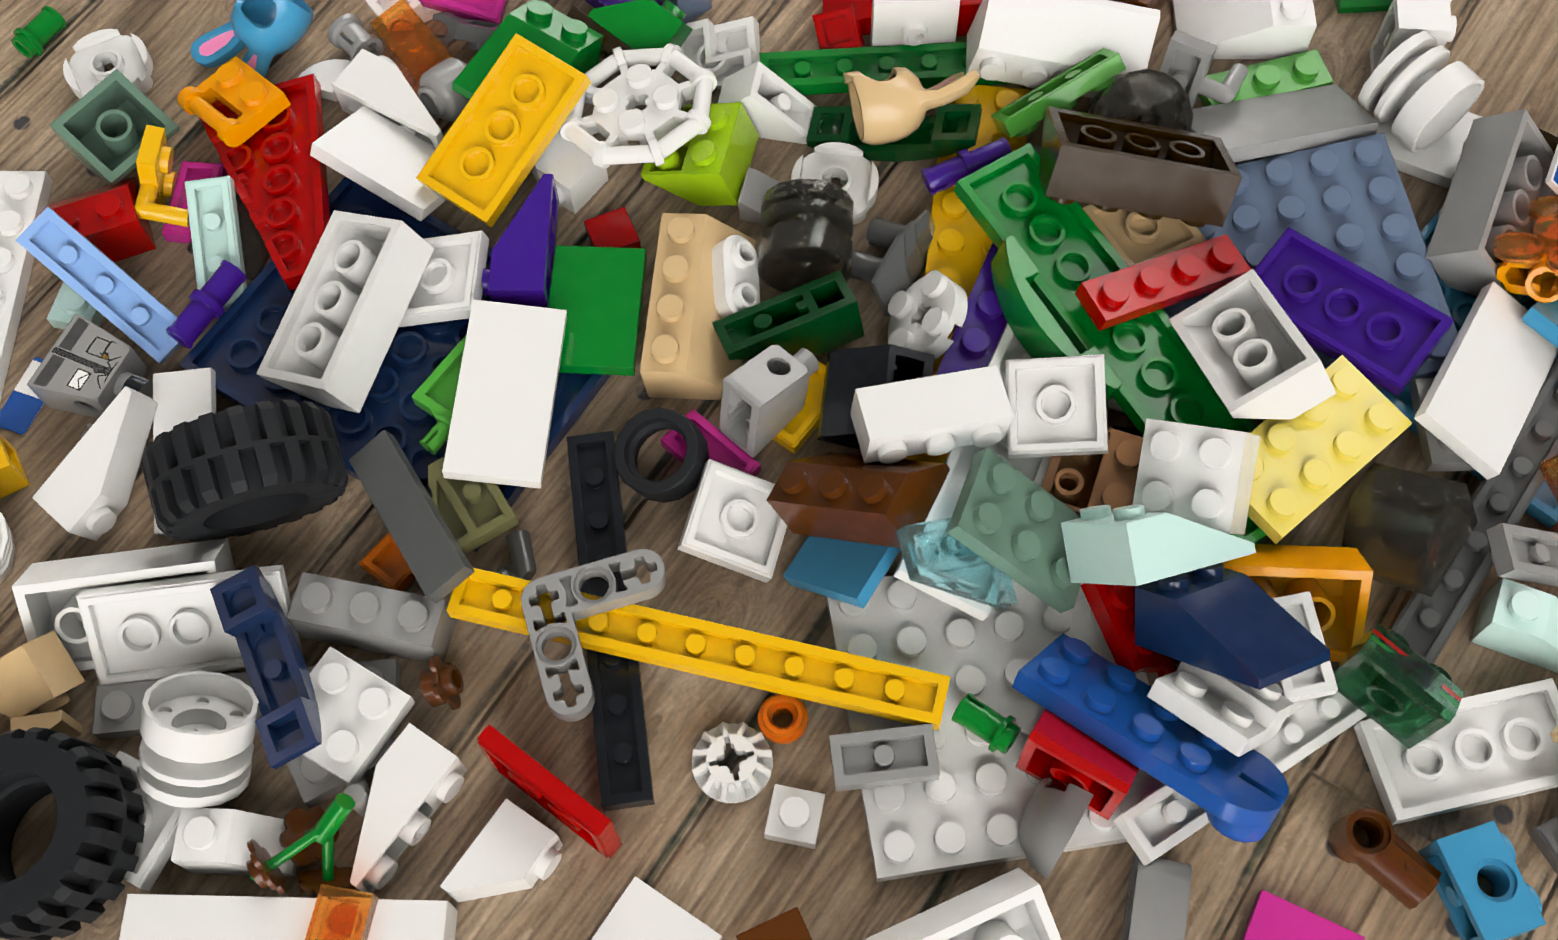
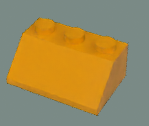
M1255 544L1256 553L1222 562L1224 568L1246 574L1271 598L1310 591L1325 645L1330 650V661L1359 663L1374 571L1357 548Z

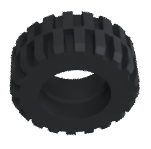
M281 400L274 403L262 401L256 402L254 405L243 407L238 405L229 407L225 411L210 412L198 416L196 420L184 421L173 426V430L162 432L156 436L154 442H149L141 459V466L157 527L169 538L172 537L178 541L188 539L190 542H199L205 539H224L236 535L239 537L263 529L265 531L278 527L277 525L297 521L305 515L314 514L322 510L325 505H331L336 502L338 497L344 494L349 479L330 414L319 405H314L308 401L297 403L295 400Z
M32 727L27 731L15 729L0 735V938L10 940H51L53 937L64 938L76 933L81 928L80 922L91 924L106 911L103 904L108 899L115 901L126 885L121 882L127 871L134 872L139 859L138 856L134 855L137 843H143L145 825L138 823V816L144 814L142 795L132 792L137 789V782L130 770L124 769L121 760L112 753L65 733L55 732L48 728ZM53 792L57 807V820L52 840L40 860L28 872L16 878L11 861L12 842L16 829L27 811L41 798Z

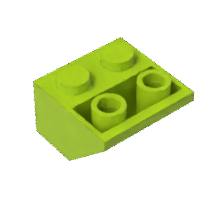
M742 102L711 103L709 112L711 126L706 134H697L664 159L665 164L656 167L655 163H644L641 176L645 181L698 206H738L747 169L751 165L759 134ZM684 104V107L681 106V111L688 112L692 109L693 104Z

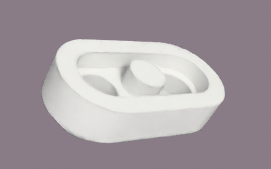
M731 235L717 243L712 250L714 303L722 318L760 303L759 269L756 250L744 237Z

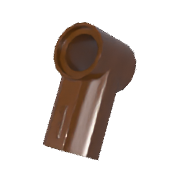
M1367 807L1358 809L1337 820L1329 831V843L1332 851L1338 858L1347 863L1357 864L1409 910L1416 908L1420 902L1431 894L1440 882L1439 878L1442 873L1396 835L1390 820L1385 814L1376 809ZM1354 824L1366 831L1369 838L1368 848L1359 845L1354 839Z

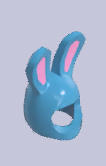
M236 0L230 15L231 21L203 34L192 43L190 50L192 58L204 67H216L238 54L247 46L248 50L242 61L265 78L272 58L275 55H280L290 50L303 38L312 24L314 13L304 0Z

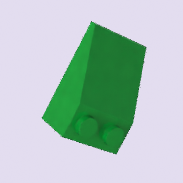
M530 0L507 15L453 81L452 90L471 99L516 33L584 74L599 62L603 35L589 28L584 22L572 19L553 9L550 4L544 1Z

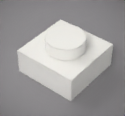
M775 784L764 839L815 849L825 794Z

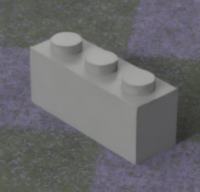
M302 572L286 617L298 633L306 639L428 663L430 657L438 655L442 662L445 661L457 619L449 617L446 611L448 603L445 599L435 603L424 595Z

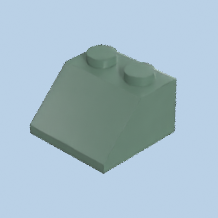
M118 69L113 71L50 124V127L64 147L95 176L112 186H115L137 167L136 159L146 125L165 128L167 140L180 130L177 124Z

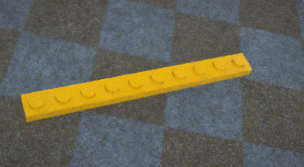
M473 568L475 572L453 589L446 609L449 617L529 636L521 605V595L524 588L531 582L530 580ZM581 592V595L586 599L597 600L601 598L600 596ZM544 593L539 596L540 603L535 606H540L546 624L549 625L556 623L551 607V602L554 600L551 599L549 593ZM635 604L575 621L581 646L584 649L911 725L932 724L933 730L937 731L940 728L951 676ZM555 637L550 640L572 646L571 641L564 637Z

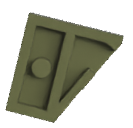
M445 456L428 465V487L431 491V499L464 554L471 552L520 524L497 484L444 478L442 469Z

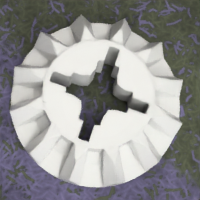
M722 721L710 731H704L701 739L693 749L692 772L696 783L706 795L720 802L740 803L755 797L767 785L772 774L773 756L769 744L762 732L756 731L744 722L728 724ZM730 743L731 749L734 748L737 756L745 755L747 757V760L739 763L740 771L738 772L739 780L737 781L734 780L733 773H730L727 766L719 767L717 765V762L725 759L726 744Z

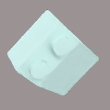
M1143 504L1112 509V511L1111 505L1087 507L1080 509L1081 518L1061 523L1071 583L1139 586L1256 553L1253 542L1168 512L1145 513Z

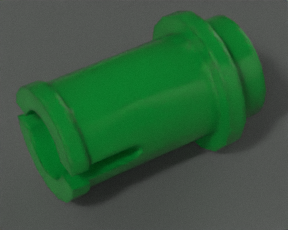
M44 6L23 29L18 27L13 31L14 37L11 39V42L27 58H32L34 55L41 56L44 53L43 47L61 29L66 27V21L55 9L50 6Z
M968 693L961 700L952 716L953 722L960 724L989 743L988 750L991 752L999 750L1006 754L1022 729L1014 723L1015 717L1009 715L1005 718L976 699L971 693Z

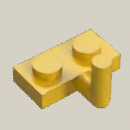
M146 125L136 159L140 188L134 206L135 211L141 219L189 227L188 209L165 205L167 197L172 198L178 177L177 172L171 171L174 161V148L167 146L165 128Z

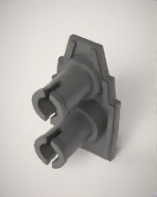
M925 209L915 221L911 220L907 225L890 222L879 217L873 218L868 225L866 238L869 240L868 243L870 245L889 248L882 259L854 250L847 258L845 264L847 277L871 283L884 316L888 317L890 315L888 313V304L893 295L901 290L906 292L917 281V277L924 267L926 252L933 239L935 230L929 210Z

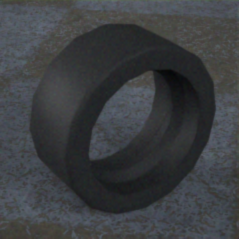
M661 407L641 411L628 420L617 435L613 451L615 469L622 481L646 499L662 503L680 500L694 491L698 486L704 465L710 459L708 444L700 429L676 410ZM675 430L682 435L687 445L683 464L675 474L666 480L655 482L646 479L641 475L637 467L640 448L647 438L657 431Z

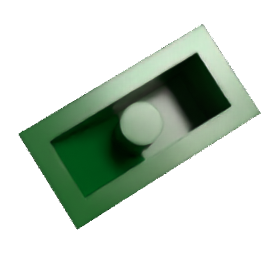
M635 0L595 8L588 15L589 18L631 49L664 48L669 43L678 45L681 48L693 30L682 22L686 13L668 0H665L662 5H659L654 0Z

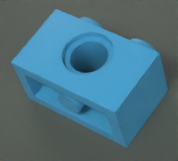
M1494 820L1437 839L1418 851L1423 858L1442 873L1436 889L1461 940H1507L1546 924L1541 914L1542 904L1533 887L1524 881L1515 863L1516 853L1508 837L1500 833ZM1477 874H1481L1490 880L1494 889L1493 897L1485 894L1480 889L1477 882Z

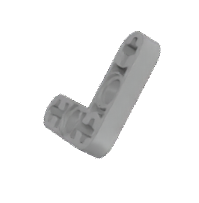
M648 549L633 550L539 577L531 581L524 588L521 595V605L545 699L553 715L559 720L566 722L579 721L592 711L595 703L594 690L575 621L649 600L659 595L666 585L667 576L665 564L656 552ZM641 565H646L647 570L652 572L650 573L651 581L645 584H641L639 578L635 577L637 575L636 568ZM620 571L625 591L618 592V585L613 572ZM593 577L603 578L609 584L607 593L597 600L586 599L581 595L583 583ZM544 593H549L551 599L554 600L551 602V607L556 623L549 625L546 624L540 606H535L540 603L539 596ZM555 637H564L572 643L570 654L559 661L546 658L544 656V648L547 642ZM569 672L575 691H584V693L576 696L577 705L567 707L564 700L557 701V699L564 696V689L559 674Z

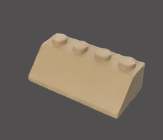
M662 213L640 366V373L648 397L721 400L723 379L743 365L744 359H728L712 322L722 319L714 303L712 250L717 243L731 235L744 237L753 245L755 250L756 240L707 214Z

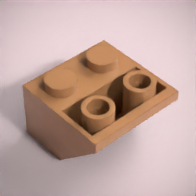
M1107 427L1108 454L1051 456L1042 488L1078 515H1080V509L1092 506L1111 505L1112 511L1114 508L1132 505L1143 437Z

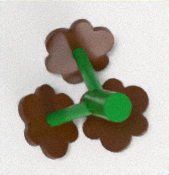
M339 793L325 812L317 806L310 808L308 811L302 808L290 810L284 817L286 830L279 837V843L285 849L272 858L264 847L261 848L255 840L251 839L248 841L247 847L251 853V859L246 862V866L250 873V878L263 889L269 886L272 890L276 889L278 893L283 894L287 891L284 884L286 881L279 866L289 859L297 866H306L316 859L322 861V866L319 870H306L298 876L300 892L302 894H312L314 898H340L345 892L356 889L350 883L353 867L338 868L334 865V842L339 837V828L355 807L354 799L345 793Z

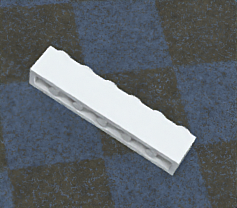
M127 894L119 940H455L458 910L450 902L439 900Z

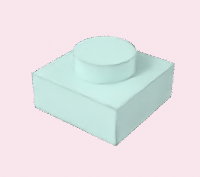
M63 282L46 318L54 328L65 330L74 315L79 314L100 326L104 316Z

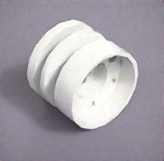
M1422 31L1401 43L1378 65L1363 85L1358 96V103L1365 110L1374 111V118L1379 122L1385 123L1395 118L1391 126V133L1412 152L1418 153L1441 139L1464 117L1479 98L1484 89L1485 81L1461 61H1456L1446 66L1450 59V51L1442 45L1437 46V39L1430 33Z
M206 671L176 673L158 680L147 689L142 702L140 725L142 740L139 746L138 756L140 760L137 767V778L141 789L156 801L181 808L199 809L218 806L238 797L249 786L252 770L253 740L256 731L255 720H257L259 704L254 690L240 679L222 673Z

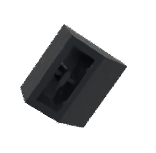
M892 344L830 351L827 356L817 440L860 450L850 415L855 389L932 376L934 355Z

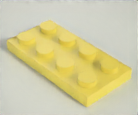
M1343 355L1325 369L1337 394L1294 419H1266L1250 432L1260 436L1248 517L1275 544L1413 424Z

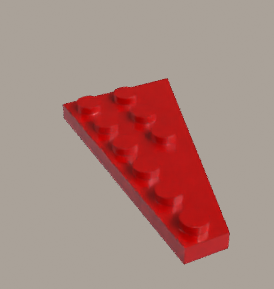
M314 73L274 84L285 93L291 105L238 147L232 148L227 146L218 138L217 131L199 118L206 129L205 131L216 148L225 170L234 180L235 189L265 242V246L274 264L290 290L297 289L330 219L326 165L310 156L312 143L324 135L321 85ZM216 100L211 104L227 118L237 119L240 117L220 100Z

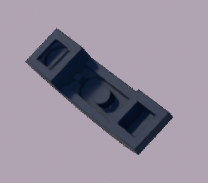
M252 565L211 588L210 591L224 632L236 638L262 714L261 718L255 720V724L271 768L277 769L322 744L321 722L311 678L292 628L264 575L257 566Z

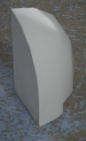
M1044 778L1038 782L1024 808L1019 824L1021 848L1030 865L1046 879H1048L1094 796V794L1069 783L1064 792L1054 786L1050 778Z

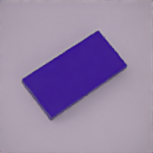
M1290 227L1285 230L1254 269L1309 345L1336 360L1343 355L1367 379L1398 397L1454 322V319Z

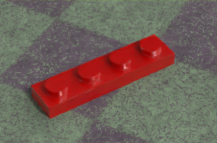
M1224 234L1082 282L1075 295L1098 331L1220 289L1250 271L1251 268L1228 235Z

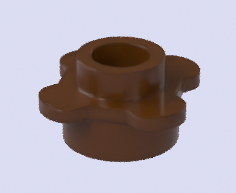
M438 655L430 657V667L422 669L419 676L420 687L425 700L432 707L448 703L452 710L459 709L461 706L459 694L464 689L460 671L450 662L446 664L442 662Z

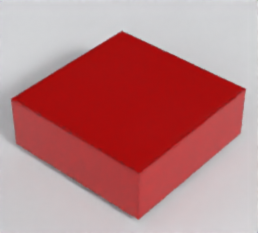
M855 4L812 15L820 49L865 46Z
M625 206L584 221L585 230L593 247L641 249L640 239Z

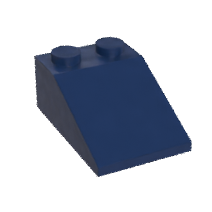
M1223 563L1135 586V645L1258 690L1330 660V650L1246 574L1224 568Z

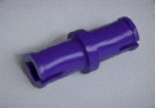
M1001 137L997 141L971 151L964 148L957 151V156L929 168L921 169L922 179L930 196H934L938 192L956 186L957 181L1011 153V147L1007 139Z
M223 260L200 290L194 289L188 298L191 302L172 325L168 326L166 333L182 346L191 349L193 343L214 318L220 319L225 313L223 306L240 285L247 280V276L234 264Z

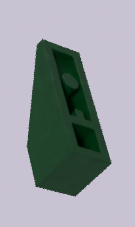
M840 270L712 322L729 360L752 359L771 345H779L791 355L800 348L808 349L813 354H823L865 336L857 300Z

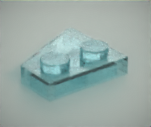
M951 518L905 525L896 531L911 581L1001 610L1018 604L1010 575L997 569L946 533Z

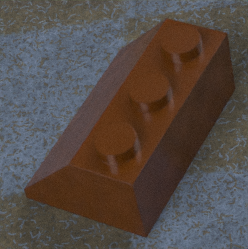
M827 452L787 461L767 501L793 534L912 550L950 468L947 463L907 459L892 464H883L880 461L864 464L862 455Z

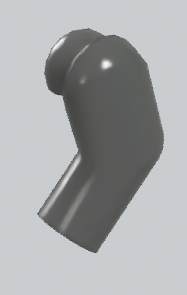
M526 530L513 531L506 536L510 562L504 568L497 569V573L531 580L536 573V563L530 533Z

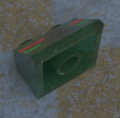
M1379 623L1374 625L1356 642L1333 670L1338 692L1408 749L1448 725L1456 716L1464 691L1452 682L1451 676L1443 668L1425 661L1410 649L1408 642L1403 636L1393 630L1385 629Z

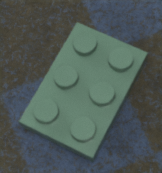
M985 448L976 453L946 533L1059 613L1074 608L1081 583H1071L1061 523L1081 518V516L990 449Z

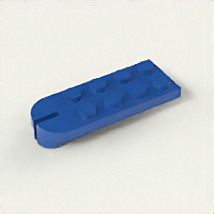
M1062 633L1022 667L1013 682L1012 688L1205 809L1208 821L1222 835L1234 841L1249 843L1261 840L1266 832H1268L1288 797L1289 788L1285 777L1268 758L1254 749L1237 757L1148 698L1147 695L1151 686L1139 680L1128 668L1115 665L1093 652L1091 647L1082 640L1071 638Z

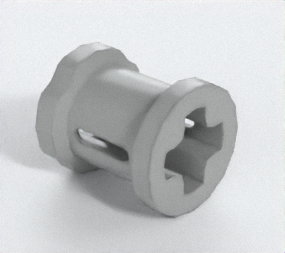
M347 13L341 15L330 26L328 31L330 43L336 48L344 49L350 55L351 61L361 49L377 56L382 55L384 51L383 41L375 34H369L363 28L361 20L354 14Z

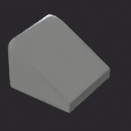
M748 168L738 201L739 220L782 228L791 196V188L756 169Z

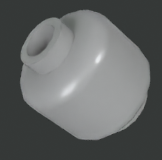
M454 57L444 59L425 71L420 77V89H418L417 95L429 114L435 119L440 118L448 122L455 121L470 100L452 90L453 81L467 65L460 59Z

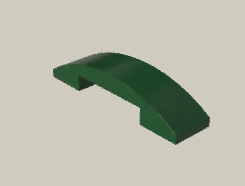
M950 104L938 107L936 116H925L919 128L908 137L896 142L880 145L862 143L859 139L851 106L814 107L806 143L811 148L828 142L851 144L862 150L863 157L871 161L902 162L939 158L955 154L959 150L968 149L976 145L982 106L981 104Z

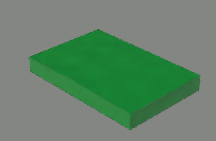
M556 245L548 308L567 310V323L559 373L635 376L647 262L646 249Z

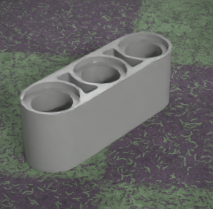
M1135 854L1129 877L1121 940H1185L1192 878L1190 864L1157 858L1144 866Z

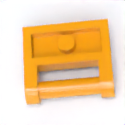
M237 56L221 65L215 73L197 87L187 86L177 96L179 107L188 114L197 115L217 131V136L222 142L232 148L243 144L291 105L283 91ZM218 99L240 117L237 119L227 118L211 104Z

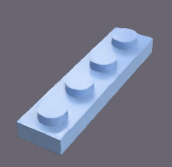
M47 207L16 239L21 246L158 363L164 364L181 346V344L166 333V329L172 325L177 316L53 209Z

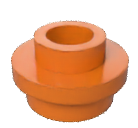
M775 694L767 698L760 706L758 726L764 737L769 741L777 744H789L798 740L806 731L808 713L800 699ZM780 713H787L793 720L789 726L779 727L773 721L775 716Z

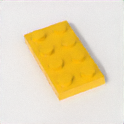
M516 33L416 179L430 190L492 228L587 90L591 81L584 73Z

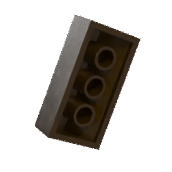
M1047 106L1039 166V178L1045 196L1061 204H1073L1075 201L1093 204L1096 208L1106 212H1116L1122 209L1137 212L1139 215L1152 220L1167 217L1179 219L1193 227L1200 228L1206 224L1223 227L1242 176L1220 137Z

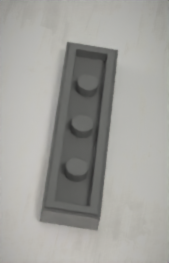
M383 430L349 459L350 464L427 599L438 603L475 571L396 438L391 433Z

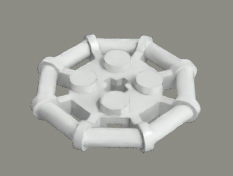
M669 43L664 48L622 50L619 46L612 49L613 54L585 73L591 84L559 129L561 137L577 145L592 158L593 164L596 167L606 169L610 165L655 163L657 167L665 164L664 159L697 134H706L711 126L709 112L712 91L717 86V79L713 71L701 68L684 55L678 45ZM650 66H657V67H656V69H651ZM676 70L689 81L678 84L671 76ZM620 71L621 74L602 88H597L598 85ZM693 99L692 109L688 112L681 111V106L684 107L685 102ZM584 104L594 105L593 114L582 118ZM638 105H646V108L643 110L634 107ZM600 133L606 138V141H598L592 135ZM628 141H639L640 145L629 146Z

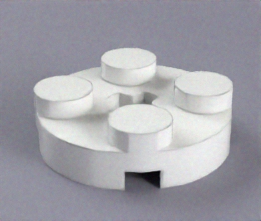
M118 29L98 30L82 37L72 47L75 54L71 57L70 62L65 58L63 64V74L72 91L81 99L113 71L118 69L143 94L147 93L153 86V79L151 78L153 61L143 41L130 33L132 37L120 35ZM112 63L115 66L110 71L104 72L106 64Z
M841 142L820 144L814 147V153L807 155L804 159L802 155L796 161L792 170V196L798 206L799 214L807 220H815L830 225L858 224L866 218L867 211L874 205L878 195L879 174L877 167L873 161L871 165L863 157L862 150L851 144ZM837 177L840 178V183L845 186L839 189H831L824 184L830 183L832 178Z
M933 270L913 283L906 292L901 290L895 293L888 304V313L892 315L888 326V344L933 354L934 360L940 357L954 342L948 338L954 325L956 324L962 328L966 319L968 301L965 290L938 270Z

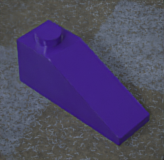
M543 174L492 249L490 268H484L482 273L484 296H490L492 302L548 308L559 197L553 174Z

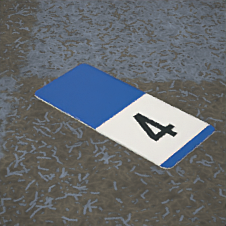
M35 357L0 411V428L20 435H24L44 403L28 387L27 383L44 359Z

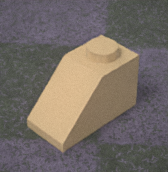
M54 630L19 646L0 658L1 714L14 718L25 716L37 709L40 713L53 712L72 701L67 692L86 682Z

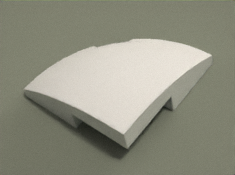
M754 16L714 25L708 18L687 23L693 30L681 46V52L701 68L713 71L717 79L716 88H722L724 78L756 61H760L759 23Z

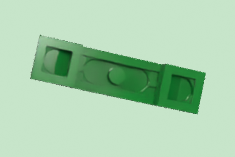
M1014 235L1005 238L991 261L994 289L1010 328L1030 357L1033 359L1100 355L1096 347L1082 354L1078 352L1030 286L1040 272ZM1105 361L1107 404L1123 384Z

